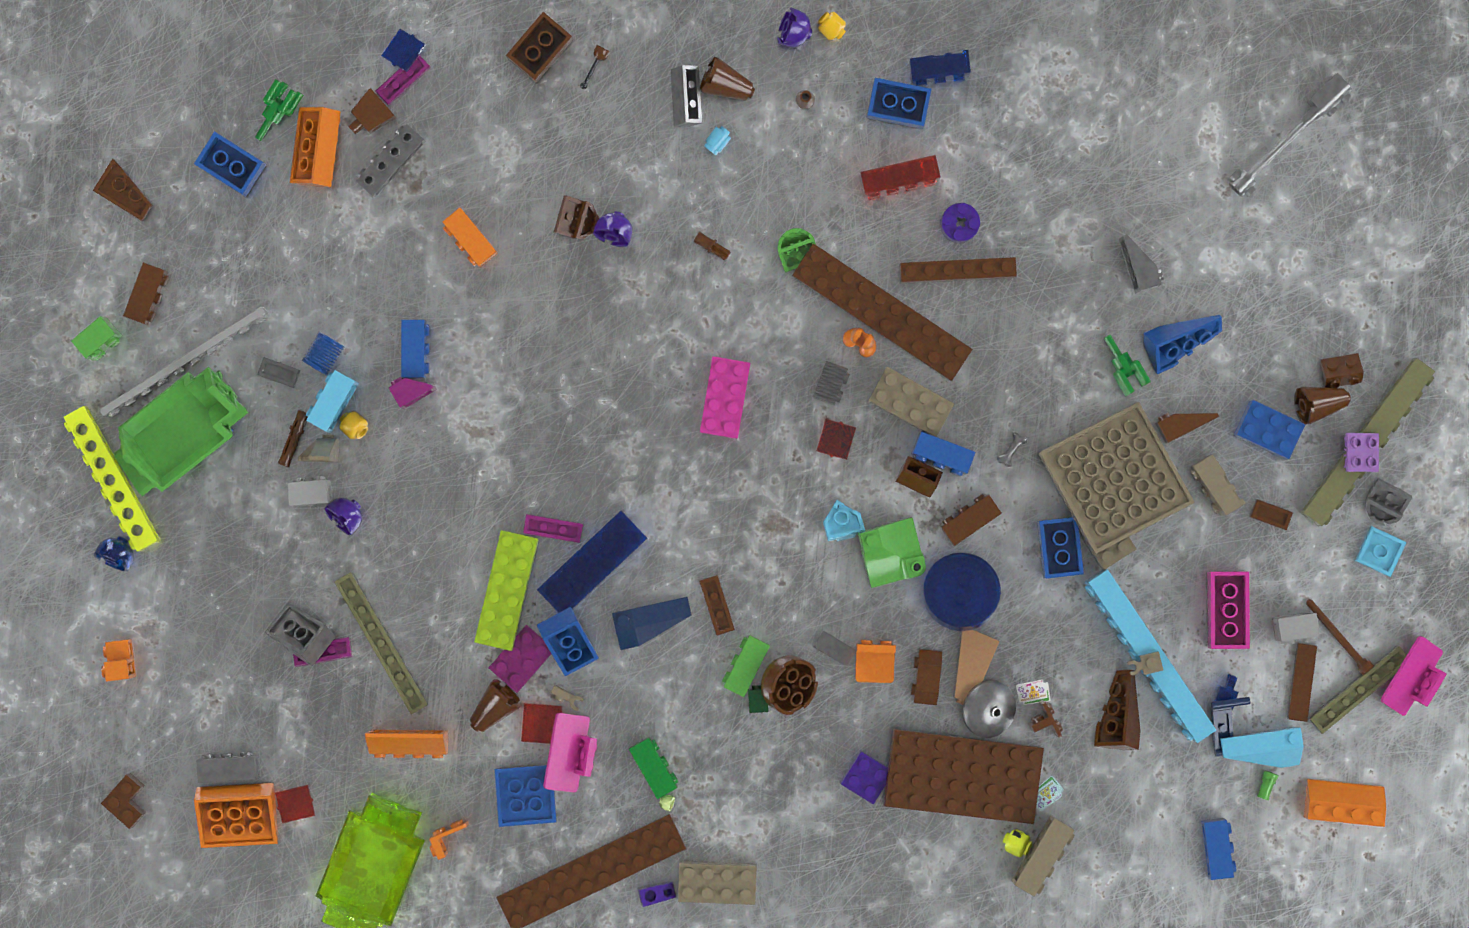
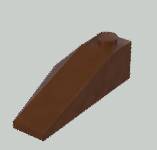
M1134 670L1116 671L1109 690L1110 697L1107 705L1104 704L1102 709L1104 714L1101 722L1098 721L1096 726L1095 747L1116 750H1139L1141 730L1135 675L1129 674V672Z

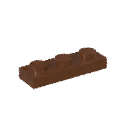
M718 575L700 580L699 582L716 635L735 630Z

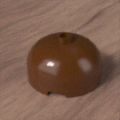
M787 655L777 658L769 664L762 676L761 692L764 700L771 708L785 715H793L799 709H805L817 691L816 669L811 663L797 656Z

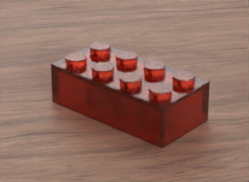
M936 155L862 171L859 174L863 197L868 198L869 201L879 199L882 194L886 193L887 196L897 195L900 192L899 190L906 189V192L914 191L921 185H924L925 188L932 187L941 178Z

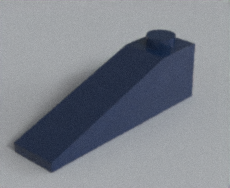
M688 597L612 613L620 650L641 646L690 617L692 614Z

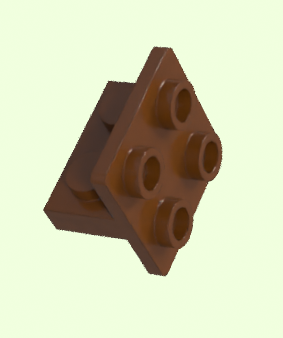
M1043 700L1038 701L1045 715L1038 714L1031 718L1032 722L1028 723L1031 731L1035 733L1051 726L1055 736L1058 738L1062 737L1061 732L1063 728L1057 719L1054 720L1052 714L1055 712L1051 704Z

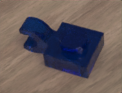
M1228 674L1225 687L1219 685L1214 702L1237 698L1239 692L1234 690L1237 682L1236 676Z

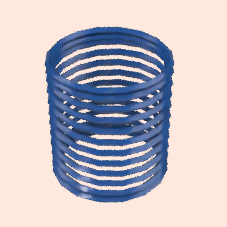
M318 332L317 338H315L316 341L311 343V349H308L309 351H307L306 357H303L302 361L319 372L328 375L330 372L328 368L332 369L329 365L334 366L332 364H335L333 360L337 361L334 357L338 358L337 355H340L338 352L342 353L339 349L343 350L345 347L325 334Z

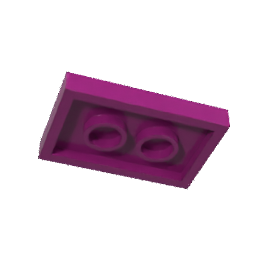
M525 625L515 638L513 651L503 650L488 668L512 690L518 693L549 658L551 652L543 638L528 625Z

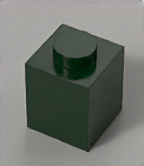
M752 685V689H748L749 713L769 712L768 704L762 696L761 685Z

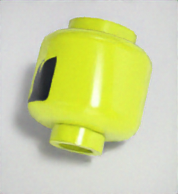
M1018 829L1012 830L1011 833L1007 832L1003 839L1005 851L1019 858L1023 855L1027 856L1033 842L1030 841L1031 838L1028 834Z

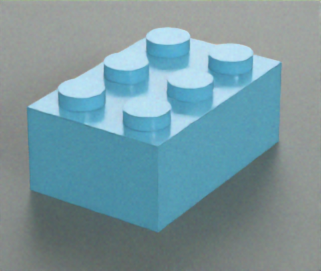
M336 370L328 374L324 390L320 389L315 399H317L315 406L311 405L306 413V416H308L306 421L329 433H332L359 385V382Z

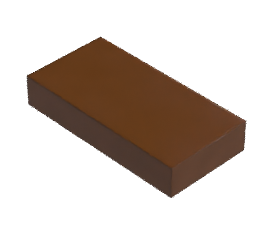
M1256 499L1250 517L1287 530L1293 512Z

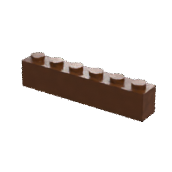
M1016 257L907 262L899 264L900 284L1009 279L1017 277Z

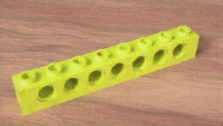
M82 406L64 416L65 428L68 432H72L75 437L73 439L77 449L81 448L84 454L82 456L83 461L92 468L93 472L91 475L96 483H100L102 487L100 491L103 497L110 501L111 512L114 516H118L121 521L119 526L123 533L127 532L131 548L141 552L161 541L89 408ZM82 424H85L87 427V432L84 435L79 433V427ZM94 441L96 449L91 452L88 449V444ZM100 458H104L106 462L103 468H99L97 465V461ZM110 474L115 478L112 485L106 482V478ZM119 491L124 494V499L121 502H118L115 497ZM127 508H131L133 511V516L130 519L125 517V510ZM136 525L142 527V533L139 536L134 533Z

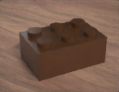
M542 12L506 54V57L537 83L570 45L573 37L546 13Z

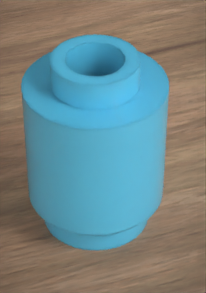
M723 126L720 128L715 127L705 140L706 144L704 147L717 155L731 139L728 136L730 132Z

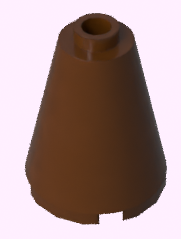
M714 56L708 64L710 66L708 71H705L700 92L744 101L747 98L751 99L755 91L753 83L724 61Z
M1301 387L1297 388L1294 394L1295 405L1298 404L1299 407L1296 413L1299 420L1304 424H1312L1348 407L1351 401L1349 392L1344 388Z
M494 679L490 682L470 718V726L477 732L486 731L522 705V703L518 704L520 698L509 686H501L500 680Z

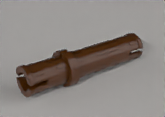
M298 410L293 425H290L289 429L291 430L278 464L290 467L301 434H304L305 431L303 429L308 418L306 416L307 412Z

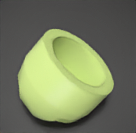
M664 795L660 798V807L670 812L674 805L675 797Z

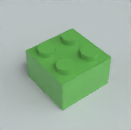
M100 316L71 342L86 359L92 361L96 359L98 361L106 354L104 351L109 347L114 348L120 343L119 339L122 335L108 318Z

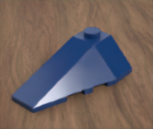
M1215 315L1162 325L1143 333L1144 348L1155 373L1160 374L1179 364L1178 360L1185 355L1190 356L1195 347L1200 344H1206L1222 332V317Z

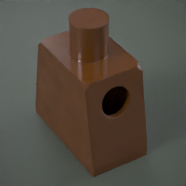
M370 88L351 110V113L357 119L348 127L355 135L363 128L371 134L393 121L396 116Z

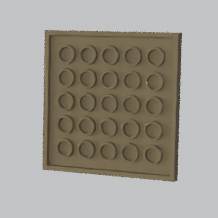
M1139 402L1039 452L1040 458L1094 555L1195 503Z

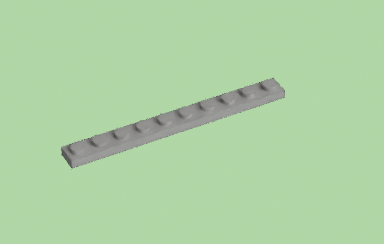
M261 306L100 408L101 414L106 417L115 416L124 405L129 407L136 402L135 398L140 395L142 397L152 392L151 388L158 385L160 387L169 381L167 378L173 374L177 376L184 372V367L187 365L193 366L201 361L200 357L207 354L209 356L217 351V346L230 343L234 340L232 337L236 334L242 335L250 330L249 326L252 324L258 325L266 319L265 316L268 315L266 309Z

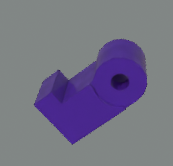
M673 882L638 888L641 906L643 907L676 897Z

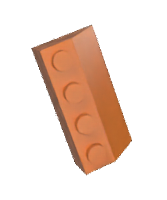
M299 107L290 183L331 187L341 111L325 107Z
M1307 779L1304 818L1385 827V788L1383 786Z

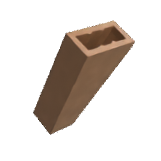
M962 626L953 696L957 698L956 702L962 705L972 688L983 682L1000 642L965 626Z

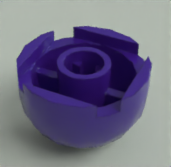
M789 8L791 12H785L778 30L782 31L781 37H778L777 40L781 45L798 47L806 39H810L812 35L811 23L805 13Z
M615 211L614 213L604 214L598 219L593 234L602 242H605V239L613 241L610 245L626 247L631 241L633 229L632 224L625 215Z
M337 498L324 508L331 521L334 519L338 524L336 526L349 536L361 524L362 514L359 510L361 506L354 499L350 501L347 498Z

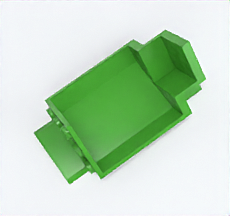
M207 367L196 377L190 372L186 373L118 427L121 448L113 454L141 496L145 495L152 488L157 487L161 492L167 489L233 437L231 426L248 414L246 408L236 400L238 397L230 385L223 381V375L220 370L215 373L211 368Z

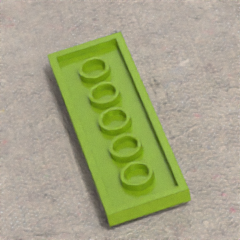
M501 530L474 643L513 651L539 541L538 538Z

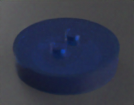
M953 553L939 559L928 571L923 587V600L928 613L940 625L956 631H969L984 625L994 615L1001 595L1000 581L993 567L981 557L970 553Z

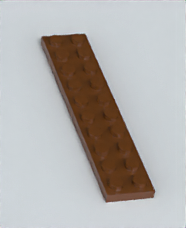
M814 243L792 275L950 381L954 379L973 350Z
M668 814L496 898L510 927L523 928L685 850L686 846L671 815Z

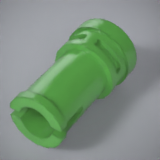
M1264 770L1263 781L1257 796L1269 800L1273 785L1276 784L1279 775Z

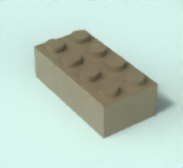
M886 367L868 402L935 437H937L954 406V403L889 367Z
M1050 815L1029 853L1012 878L1013 884L1034 897L1036 894H1040L1045 886L1043 884L1046 877L1050 878L1055 868L1053 865L1056 860L1060 861L1065 853L1063 849L1066 843L1069 845L1075 836L1073 834L1074 829Z
M680 861L678 902L755 905L757 864Z

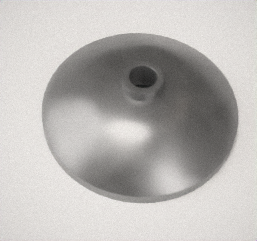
M998 681L979 683L968 693L963 704V719L967 728L975 735L983 738H992L1002 734L1011 725L1016 712V701L1012 691Z

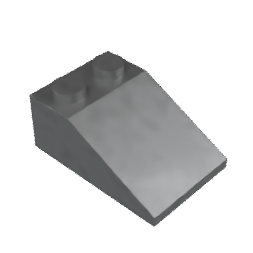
M1127 234L1119 238L1135 294L1162 285L1164 277L1161 269L1158 270L1157 265Z
M289 602L265 631L268 636L311 666L315 664L336 637L326 625Z

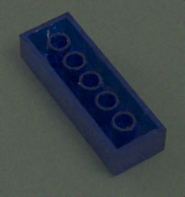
M621 510L549 577L537 591L558 613L569 607L573 609L648 538Z

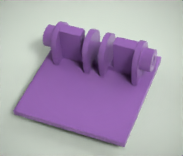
M1346 433V437H1344L1346 447L1344 449L1346 451V454H1344L1346 456L1344 468H1346V472H1379V433Z

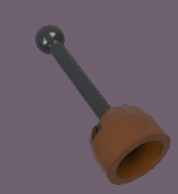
M596 45L593 53L596 59L585 81L580 84L582 89L588 87L587 83L598 62L605 60L610 51Z

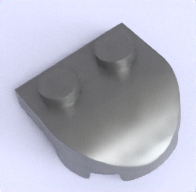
M1378 478L1366 499V510L1369 518L1376 524L1383 526L1394 522L1397 523L1403 517V512L1412 500V495Z

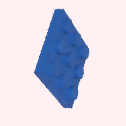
M547 765L494 769L499 827L557 822L555 791L545 789L543 786Z

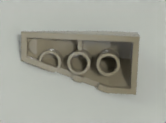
M322 435V438H317L298 457V461L339 462V439H335L334 435Z

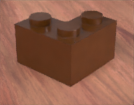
M126 774L101 804L128 829H131L146 814L132 800L145 785L133 774Z

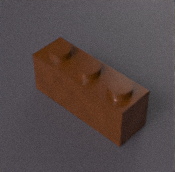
M143 262L123 317L145 325L153 321L155 305H158L162 298L161 289L163 286H166L169 279L167 271Z
M981 494L974 499L975 503L972 506L965 505L958 510L959 515L954 518L949 516L942 521L944 525L941 526V529L953 546L1002 514L989 494L986 496Z

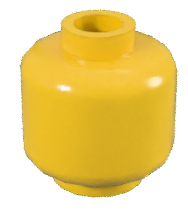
M825 12L817 22L819 24L818 30L829 40L840 39L846 32L844 30L846 22L836 12Z
M356 411L346 412L340 417L339 429L350 439H361L368 431V422Z

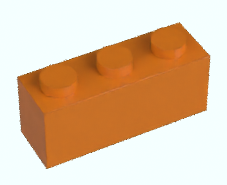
M458 208L442 221L445 224L443 227L445 232L449 236L454 235L457 239L455 244L459 249L468 252L469 256L467 258L473 266L478 265L481 268L498 254L461 208Z

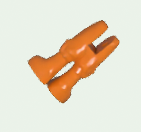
M852 328L844 333V345L847 347L859 346V353L862 357H871L875 353L876 341L873 335L865 333L862 328Z

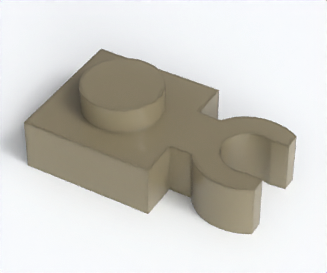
M1159 651L1140 655V662L1134 660L1127 662V665L1134 664L1136 666L1135 671L1129 672L1130 675H1136L1140 670H1143L1144 675L1163 671Z

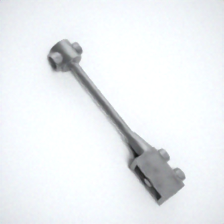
M1338 73L1307 101L1311 108L1302 117L1301 122L1248 173L1238 168L1228 178L1230 181L1229 186L1235 193L1241 197L1244 195L1248 197L1256 189L1254 187L1256 181L1253 178L1305 127L1310 126L1326 115L1331 117L1338 110L1335 106L1339 102L1344 104L1351 97L1349 93L1352 91V88Z

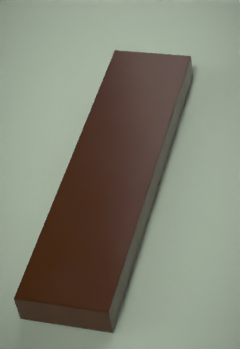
M1297 643L1287 716L1289 720L1308 721L1317 653L1316 645Z

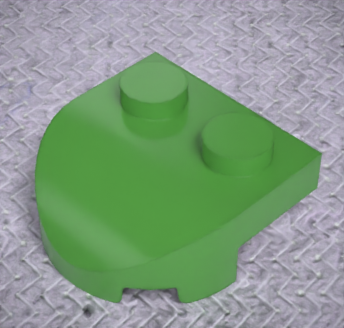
M793 228L786 231L779 239L777 251L785 273L796 269L812 244L816 245L814 237L806 230Z

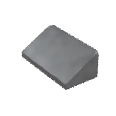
M825 631L822 632L814 646L815 649L846 667L856 652L854 648Z

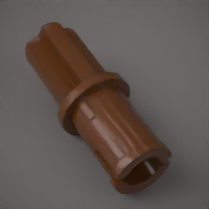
M699 232L693 241L708 250V253L712 252L723 260H727L731 252L716 243V239L712 240L702 232Z

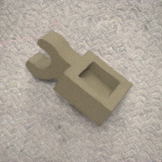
M554 685L551 691L554 694V699L560 702L564 700L569 701L570 707L575 711H578L579 708L574 705V701L580 700L583 702L584 700L581 696H575L557 685Z

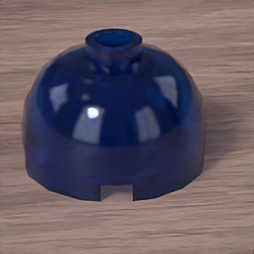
M118 536L117 539L107 538L100 542L94 552V557L99 561L103 558L106 561L105 564L120 571H125L126 569V571H129L134 559V553L127 544L128 540Z

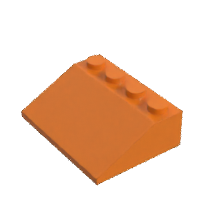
M370 730L365 733L369 754H374L375 758H385L386 754H393V758H405V754H413V758H424V755H432V758H443V755L448 754V730Z
M274 783L196 788L194 805L201 848L278 844Z

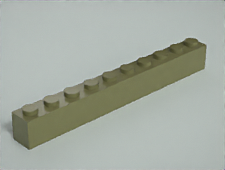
M1413 358L1359 433H1379V448H1383L1389 441L1387 437L1391 431L1394 433L1401 423L1399 421L1402 416L1406 417L1411 411L1410 405L1413 401L1417 402L1422 396L1423 392L1421 390L1425 385L1429 386L1434 379L1432 375L1435 371L1418 358ZM1346 451L1300 512L1318 526L1327 525L1330 522L1334 509L1338 510L1341 507L1345 494L1349 495L1355 487L1353 483L1356 479H1361L1365 472H1346V468H1344L1346 458L1344 454H1346Z

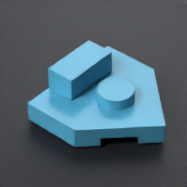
M836 500L828 516L823 521L828 541L836 540L838 542L854 538L858 535V532L865 531L861 514Z

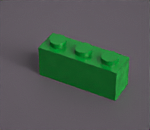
M648 737L630 747L629 751L658 800L677 789L676 783L679 781L674 772L670 774L667 769L669 763L665 756L661 757L657 750L660 748L656 740H651Z

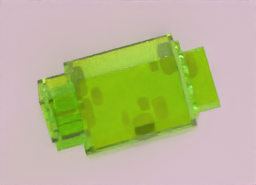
M375 793L368 796L362 813L349 810L316 893V897L322 900L321 903L327 906L321 920L323 923L335 928L392 926L425 842L424 839L414 834L422 812L407 808L395 801L384 799Z

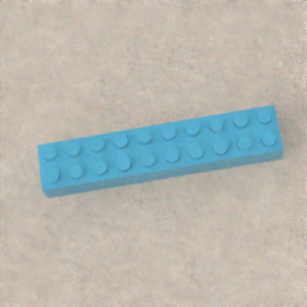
M1101 570L1086 580L1085 584L1087 586L1084 587L1090 597L1096 598L1097 602L1095 604L1101 613H1106L1108 616L1106 621L1112 629H1117L1119 632L1117 634L1118 639L1122 644L1129 647L1130 650L1127 652L1133 660L1140 662V655L1159 651L1163 671L1144 676L1150 678L1151 682L1149 684L1154 692L1161 694L1162 698H1160V701L1165 708L1171 709L1173 712L1171 717L1175 723L1183 727L1181 732L1190 742L1198 743L1215 732V727L1109 570Z

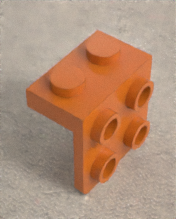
M861 640V644L856 643V681L892 683L894 681L896 645H892V641H880V644H872V640Z
M460 819L451 823V828L445 829V827H441L432 832L433 835L429 838L432 845L429 847L433 857L437 856L438 860L448 855L442 837L469 825L468 821L463 822Z

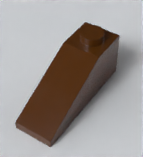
M1166 413L1158 417L1159 421L1155 424L1165 443H1169L1218 418L1219 415L1218 413L1172 415Z

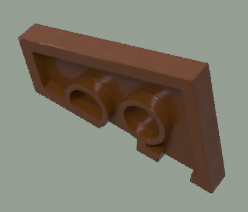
M112 158L93 191L143 221L153 205L115 159Z

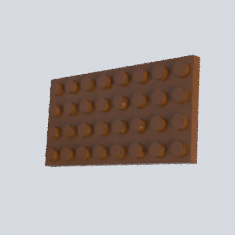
M893 729L883 806L1034 824L1044 748Z

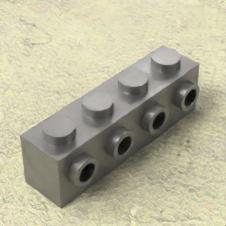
M407 124L405 127L401 126L395 132L396 137L392 141L388 140L382 147L383 151L379 155H374L369 161L371 165L366 170L363 168L356 176L358 178L356 182L374 198L378 196L426 142Z

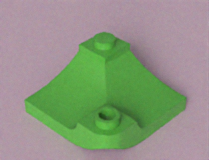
M912 517L858 532L862 548L861 552L871 588L918 577L925 572L926 564ZM918 563L920 568L914 570L913 566Z

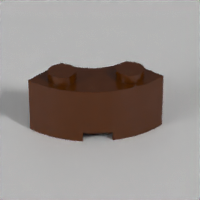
M919 649L918 657H914V668H917L915 684L912 683L911 695H914V703L937 705L942 668V651Z

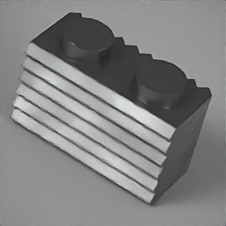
M826 361L813 398L835 405V402H840L843 394L840 391L842 384H847L850 376L847 373L848 368Z

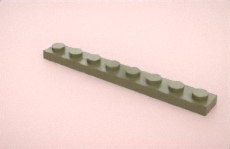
M352 572L336 580L334 583L410 714L412 715L427 706V701Z

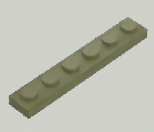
M1400 646L1394 648L1366 674L1360 676L1310 717V721L1321 734L1326 732L1393 677L1407 656Z

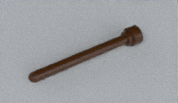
M1308 599L1306 605L1313 613H1317V618L1355 660L1358 667L1357 670L1364 675L1374 666L1372 662L1362 658L1315 602Z

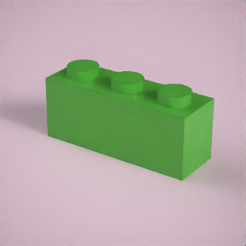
M751 635L748 638H743L739 646L742 650L739 655L735 654L731 662L733 668L731 672H726L722 680L725 683L724 688L742 697H745L770 647L769 644Z

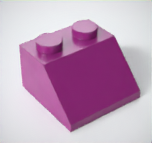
M401 377L392 381V386L389 387L390 392L402 409L409 407L437 390L433 385Z

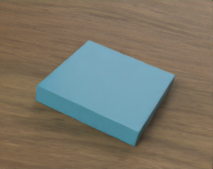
M1370 526L1355 561L1391 577L1407 542Z

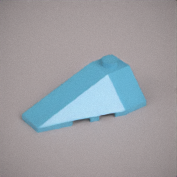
M1288 727L1220 739L1223 758L1279 768L1300 765L1304 747L1301 727Z

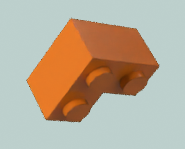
M132 639L105 642L103 655L104 658H107V662H104L101 671L102 677L106 679V682L136 677Z

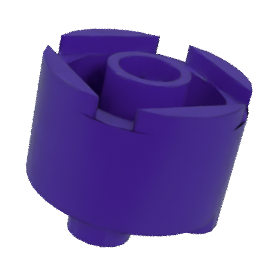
M953 204L942 215L941 231L949 241L965 243L971 240L979 230V214L969 204ZM957 219L964 220V227L961 225L956 226Z

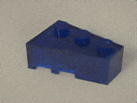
M963 50V53L957 54L948 52L945 55L939 56L929 55L910 58L911 84L926 86L927 82L934 81L935 84H944L946 80L953 79L954 82L965 81V78H968L971 73L969 50Z

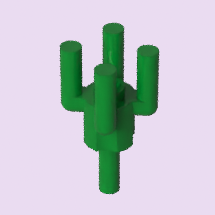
M275 79L263 98V102L267 106L262 115L266 119L255 138L262 141L272 123L278 125L284 115L291 116L304 95L299 91L296 92L290 89L285 99H280L288 84Z
M1111 334L1104 338L1115 356V359L1111 360L1116 369L1113 376L1125 397L1134 392L1127 379L1134 374L1141 387L1151 382L1139 360L1133 361L1128 352L1122 354Z

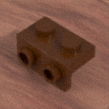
M1358 353L1320 360V366L1325 379V388H1338L1345 385H1357L1363 382L1364 371Z

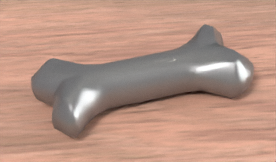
M1013 433V443L1005 454L997 457L998 463H1005L1007 467H1011L1012 456L1020 445L1027 443V437H1021L1018 433Z

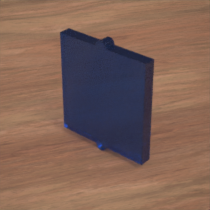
M399 29L381 56L390 61L393 66H398L408 72L426 44L415 38L414 34L410 35L404 30Z

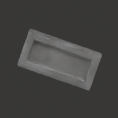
M263 357L257 375L294 388L300 370Z

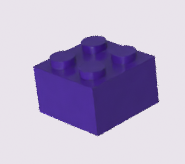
M860 750L840 784L874 805L886 786L888 767Z

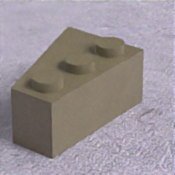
M1213 454L1191 466L1193 471L1190 473L1196 482L1199 480L1202 488L1200 489L1206 498L1209 497L1212 501L1211 507L1215 514L1219 513L1220 516H1226L1246 504L1243 499L1240 500L1235 492V486L1229 482L1226 473Z

